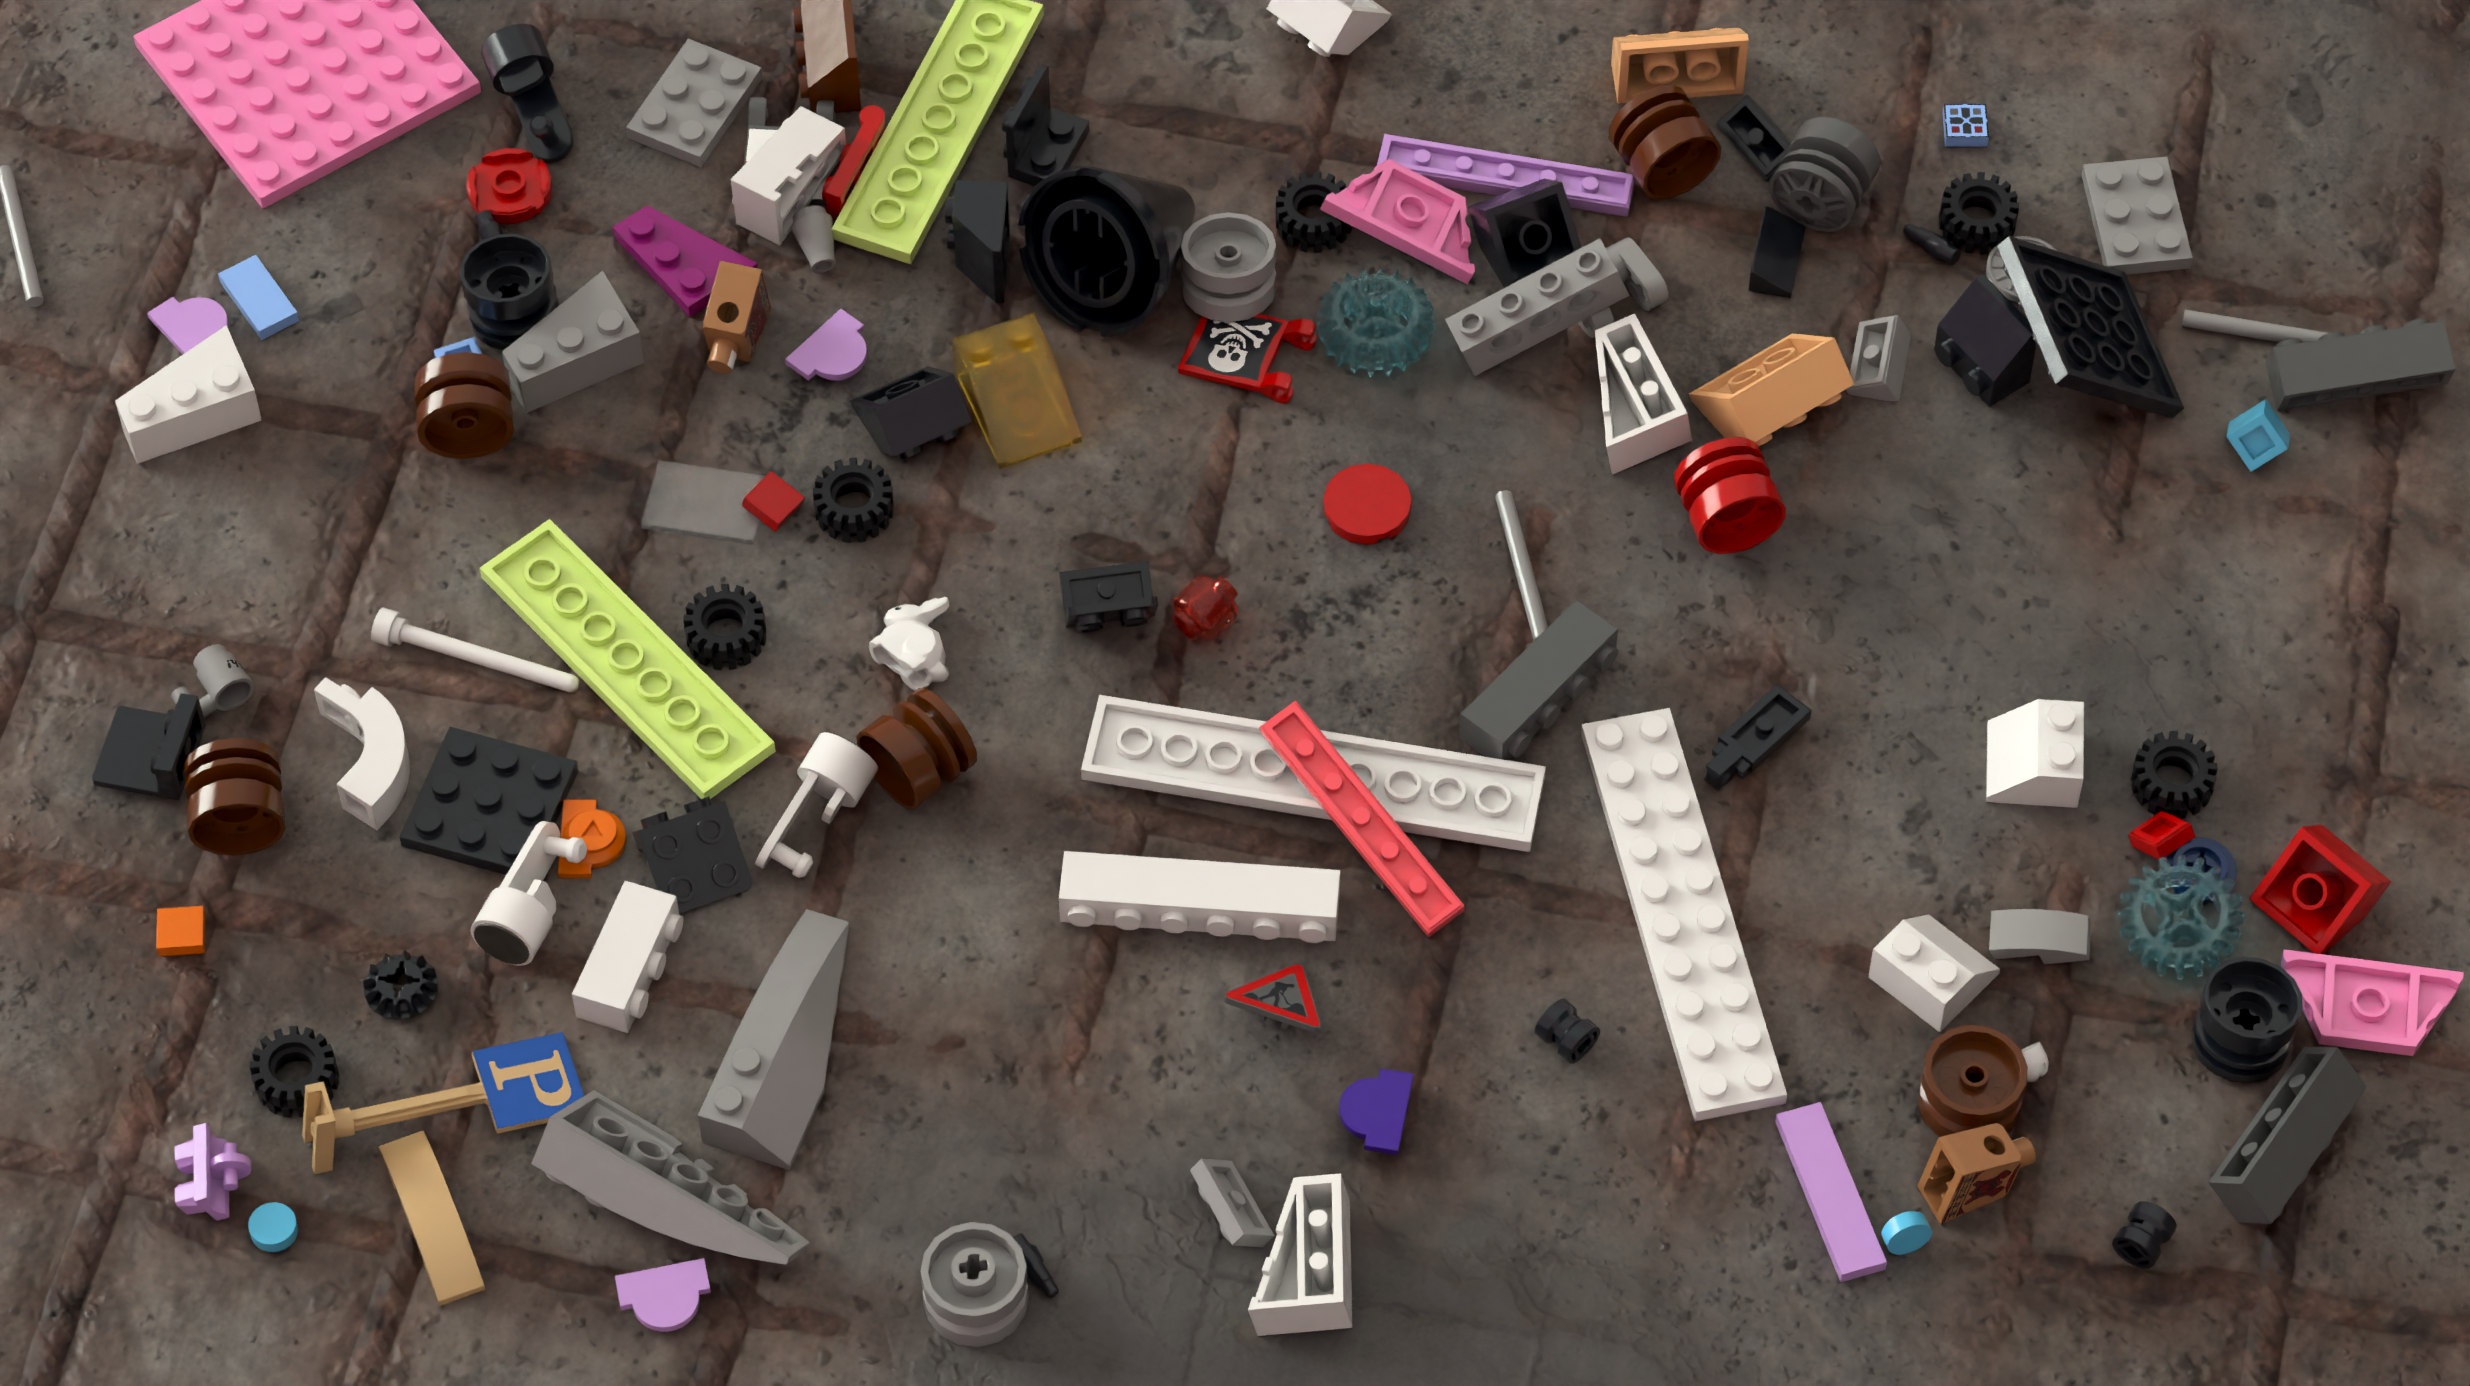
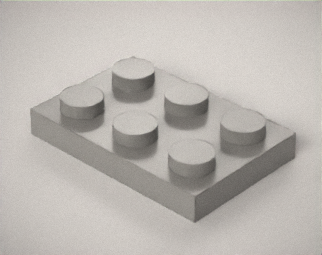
M688 38L627 125V138L702 167L763 79L762 67Z
M2167 156L2083 164L2081 176L2104 266L2123 271L2126 275L2191 268L2193 257Z

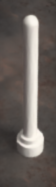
M384 607L378 611L372 626L371 640L391 647L393 644L401 645L402 642H406L566 692H574L579 687V680L575 675L409 625L408 620L402 618L400 612Z

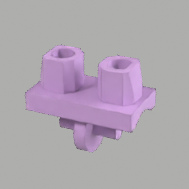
M207 1123L193 1126V1139L175 1146V1162L177 1168L185 1175L194 1173V1181L180 1184L175 1188V1203L187 1215L206 1211L216 1221L229 1218V1191L236 1190L238 1188V1180L247 1177L251 1173V1160L248 1156L237 1153V1144L228 1143L225 1139L213 1136Z

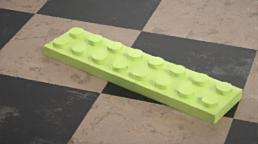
M956 0L831 228L834 240L912 264L946 197L951 191L1044 16L1043 4L1030 0Z
M550 519L480 567L481 578L701 799L710 796V799L776 752L775 742Z

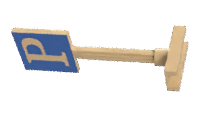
M563 1032L472 1051V1059L480 1080L479 1083L360 1109L350 1110L347 1107L333 1110L324 1081L305 1085L302 1136L304 1143L313 1141L312 1169L314 1174L333 1170L335 1139L355 1135V1131L483 1103L488 1105L497 1134L548 1123L550 1116L584 1096Z

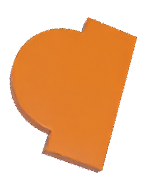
M563 800L561 838H582L587 846V853L579 863L568 862L565 857L559 856L558 878H592V869L612 864L624 852L627 838L623 823L614 814L597 809V800Z

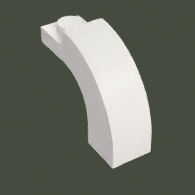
M325 677L314 689L319 713L354 735L364 744L359 760L337 783L342 808L375 830H378L397 809L409 782L410 759L400 718L391 703L373 687L361 698L348 685L342 684L339 686Z

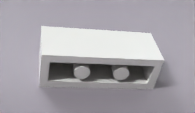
M624 881L572 992L576 1018L628 1033L635 1017L640 1019L643 1016L649 999L648 988L653 979L659 980L666 963V949L670 941L676 942L682 931L684 919L683 916L679 915L677 897L675 895Z

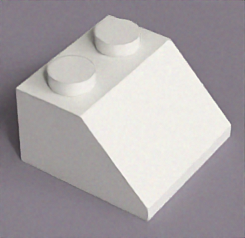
M1271 0L1266 8L1279 18L1277 24L1280 27L1296 35L1301 33L1310 40L1307 45L1325 57H1329L1331 54L1349 55L1388 22L1392 15L1373 0Z
M2037 699L1988 720L1986 802L2078 807L2084 767V702Z
M1928 914L1902 920L1873 949L1868 977L1938 1032H1941L1999 975L2000 968Z

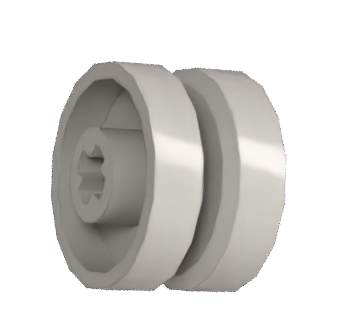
M1230 212L1209 215L1194 222L1184 233L1181 243V264L1183 267L1181 290L1185 303L1195 313L1215 321L1235 322L1248 320L1262 313L1273 302L1276 291V243L1272 231L1262 221L1245 214Z
M977 1222L952 1226L933 1239L924 1252L920 1273L927 1318L939 1335L957 1345L981 1347L998 1343L1015 1332L1026 1316L1029 1299L1027 1266L1022 1248L1008 1232L992 1224Z

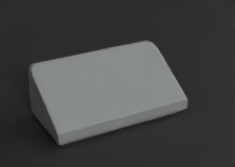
M1898 315L1859 322L1850 368V375L1854 385L1846 389L1849 395L1884 401H1899L1911 333Z

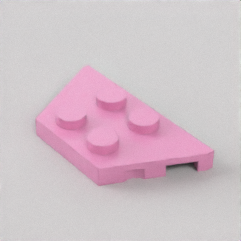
M1391 159L1377 165L1372 173L1362 174L1355 178L1341 192L1328 194L1320 210L1467 285L1475 272V266L1470 263L1468 253L1471 236L1470 228L1465 221L1468 214L1466 198Z
M2285 949L2281 957V967L2295 979L2302 994V1010L2319 1044L2414 1056L2460 989L2464 972Z

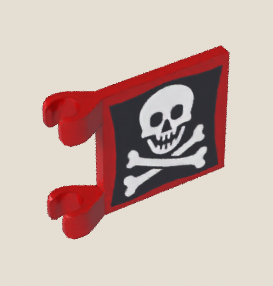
M1261 314L1248 320L1235 322L1215 321L1201 316L1180 362L1178 372L1179 374L1260 392L1276 402L1286 404L1294 394V389L1290 387L1292 377L1284 372L1269 373L1283 340L1302 350L1309 351L1315 346L1317 341V335L1313 334L1316 329L1315 323L1308 319L1287 321Z

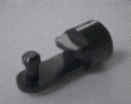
M515 24L504 27L490 35L481 48V55L493 86L499 93L511 96L531 149L538 159L541 158L547 163L558 162L570 153L574 139L550 80L554 71L552 59L542 34L537 27L529 24Z

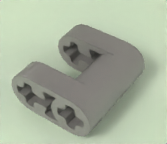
M1627 237L1606 247L1626 289L1644 310L1649 311L1668 301L1669 292L1663 277L1633 239ZM1607 307L1578 322V324L1588 336L1594 338L1595 330L1613 323L1614 318L1610 308Z

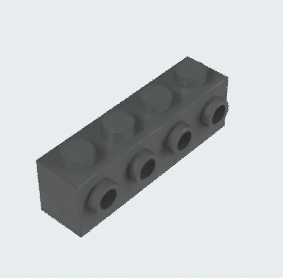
M2425 318L2412 320L2403 327L2387 329L2385 325H2376L2364 329L2361 334L2345 336L2343 332H2332L2321 336L2316 341L2303 343L2299 338L2287 339L2273 347L2266 361L2277 411L2447 385L2456 370L2445 322L2430 323L2429 319Z
M1575 600L1460 714L1459 738L1485 757L1510 760L1513 756L1515 758L1520 757L1529 747L1532 737L1542 727L1544 729L1549 728L1558 718L1561 708L1570 699L1577 700L1585 692L1590 679L1599 670L1604 672L1613 664L1618 655V649H1616L1618 628L1578 600Z
M2303 1047L2208 1182L2238 1223L2272 1224L2281 1215L2284 1205L2298 1185L2306 1179L2309 1169L2321 1152L2329 1146L2332 1136L2344 1119L2354 1110L2355 1103L2367 1088L2338 1047Z

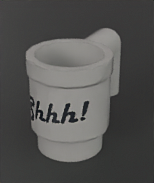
M215 644L208 646L195 657L193 665L197 670V677L208 693L199 700L204 718L216 709L221 711L235 709L251 697L255 687L253 681L245 673L234 654L228 652L223 645ZM179 687L172 692L171 698L175 704L178 702L180 693L191 695L186 687Z

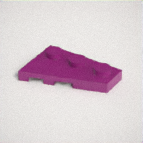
M645 206L612 227L614 238L689 317L708 306L720 261L758 268V263L649 206Z

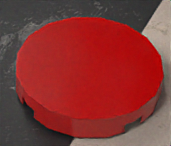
M504 148L490 152L481 158V163L475 168L473 165L468 172L466 189L471 207L477 213L484 210L491 211L494 220L500 224H516L530 220L542 212L551 199L553 186L547 164L542 159L540 162L537 158L533 157L531 152L524 149Z
M1373 464L1354 465L1337 473L1327 484L1323 498L1324 514L1335 534L1349 542L1364 545L1377 544L1379 539H1384L1388 536L1391 539L1397 536L1408 524L1412 505L1409 487L1400 475L1385 466Z

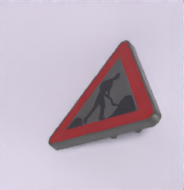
M1294 963L1229 990L1224 994L1223 1000L1226 1004L1258 1014V1019L1262 1023L1268 1017L1282 1022L1281 1029L1286 1030L1289 1025L1312 1033H1317L1321 1029L1319 1014L1305 968L1302 964Z

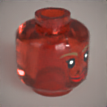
M1199 575L1174 598L1172 605L1175 613L1172 615V620L1189 639L1197 641L1200 638L1205 641H1212L1237 618L1239 611L1234 600L1238 596L1237 591L1221 576L1215 580L1206 575Z

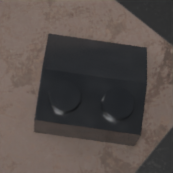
M1544 178L1468 206L1479 246L1504 288L1582 248L1562 182Z
M956 180L954 197H946L945 223H949L947 249H955L956 267L995 303H1004L1011 236L1008 182Z
M1981 274L1974 279L1939 322L1934 351L1944 366L1951 367L1958 374L1972 395L1979 396L1991 407L2030 383L2036 343L2033 340V330L2028 319L1984 274Z
M929 366L850 400L853 409L881 453L893 457L897 456L898 459H905L918 454L923 450L922 444L935 438L937 442L952 439L961 434L960 427L972 422L954 374Z

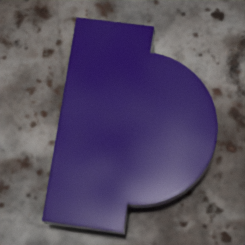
M1380 1068L1378 1078L1358 1080L1348 1086L1343 1092L1339 1103L1341 1122L1351 1134L1366 1139L1364 1150L1398 1155L1414 1078L1413 1073Z

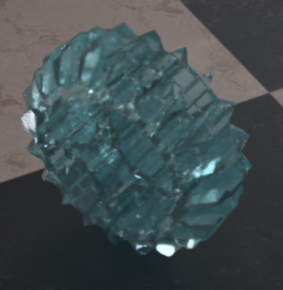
M1381 267L1376 274L1369 275L1362 268L1358 278L1346 273L1343 284L1333 282L1330 293L1323 295L1321 307H1319L1317 312L1318 337L1320 342L1324 343L1327 356L1335 355L1338 367L1350 363V369L1353 374L1360 368L1367 369L1370 378L1375 370H1383L1389 376L1394 366L1405 372L1408 360L1418 362L1422 351H1426L1430 345V338L1434 332L1433 307L1431 302L1427 301L1424 289H1416L1413 278L1401 281L1398 270L1391 276H1386ZM1400 314L1408 321L1406 327L1399 323L1398 316ZM1345 317L1352 320V326L1354 327L1351 330L1342 322Z
M2181 854L2177 858V866L2170 867L2167 858L2162 856L2159 859V871L2156 872L2151 866L2145 864L2142 867V874L2145 880L2133 876L2129 879V887L2133 892L2121 893L2120 902L2126 908L2118 910L2117 918L2118 921L2125 924L2120 928L2121 939L2131 940L2128 944L2129 954L2137 955L2144 952L2141 957V966L2147 968L2154 961H2157V974L2160 976H2164L2167 973L2169 966L2175 967L2176 978L2180 980L2184 978L2186 967H2192L2195 976L2200 977L2203 975V962H2206L2211 968L2215 969L2220 966L2217 953L2226 957H2230L2233 954V947L2230 942L2240 941L2242 937V931L2236 927L2244 923V913L2236 910L2242 905V897L2240 894H2229L2234 888V882L2231 878L2218 882L2221 875V868L2218 865L2212 867L2206 873L2204 872V859L2201 857L2195 860L2193 867L2186 866V856ZM2177 886L2190 887L2181 894H2171L2165 890ZM2206 896L2213 901L2219 912L2220 920L2215 930L2207 926V920L2199 913L2203 908V900ZM2147 903L2155 908V914L2163 920L2159 925V933L2155 938L2148 932L2142 920V914ZM2189 910V921L2185 918H2180L2177 922L2174 921L2173 923V913L2180 916ZM2181 939H2190L2197 943V945L2190 947H2172L2175 942Z

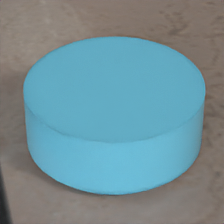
M278 1202L263 1204L249 1218L248 1228L251 1239L263 1251H282L288 1248L298 1235V1224L295 1214L285 1204Z
M1908 1211L1891 1218L1883 1227L1881 1235L1889 1252L1902 1255L1916 1251L1924 1246L1932 1236V1229L1923 1213Z

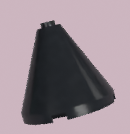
M1073 166L1062 169L1039 182L1031 190L1023 204L1018 225H1025L1026 246L1019 249L1024 271L1040 300L1057 318L1078 331L1085 328L1101 332V337L1125 334L1148 321L1161 306L1181 254V243L1184 233L1193 222L1195 204L1191 195L1180 186L1091 166Z

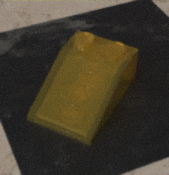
M1034 313L952 339L954 371L1000 469L1082 442V436L1050 346Z

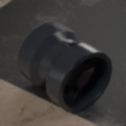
M1563 998L1553 1003L1544 1012L1537 1022L1535 1034L1547 1044L1555 1043L1558 1047V1054L1567 1062L1573 1064L1581 1060L1592 1049L1599 1038L1601 1029L1591 1020L1577 1017V1009Z
M2139 1201L2128 1215L2129 1224L2119 1229L2112 1241V1246L2116 1253L2126 1262L2136 1267L2149 1269L2155 1265L2160 1257L2161 1244L2170 1241L2176 1231L2177 1224L2174 1218L2162 1207L2147 1201Z

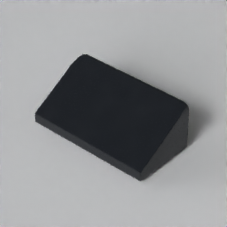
M1747 94L1716 124L1764 179L1770 181L1774 172L1779 168L1780 161L1788 153V147L1792 141L1762 107Z
M1767 206L1764 207L1751 267L1748 291L1791 298L1806 227Z

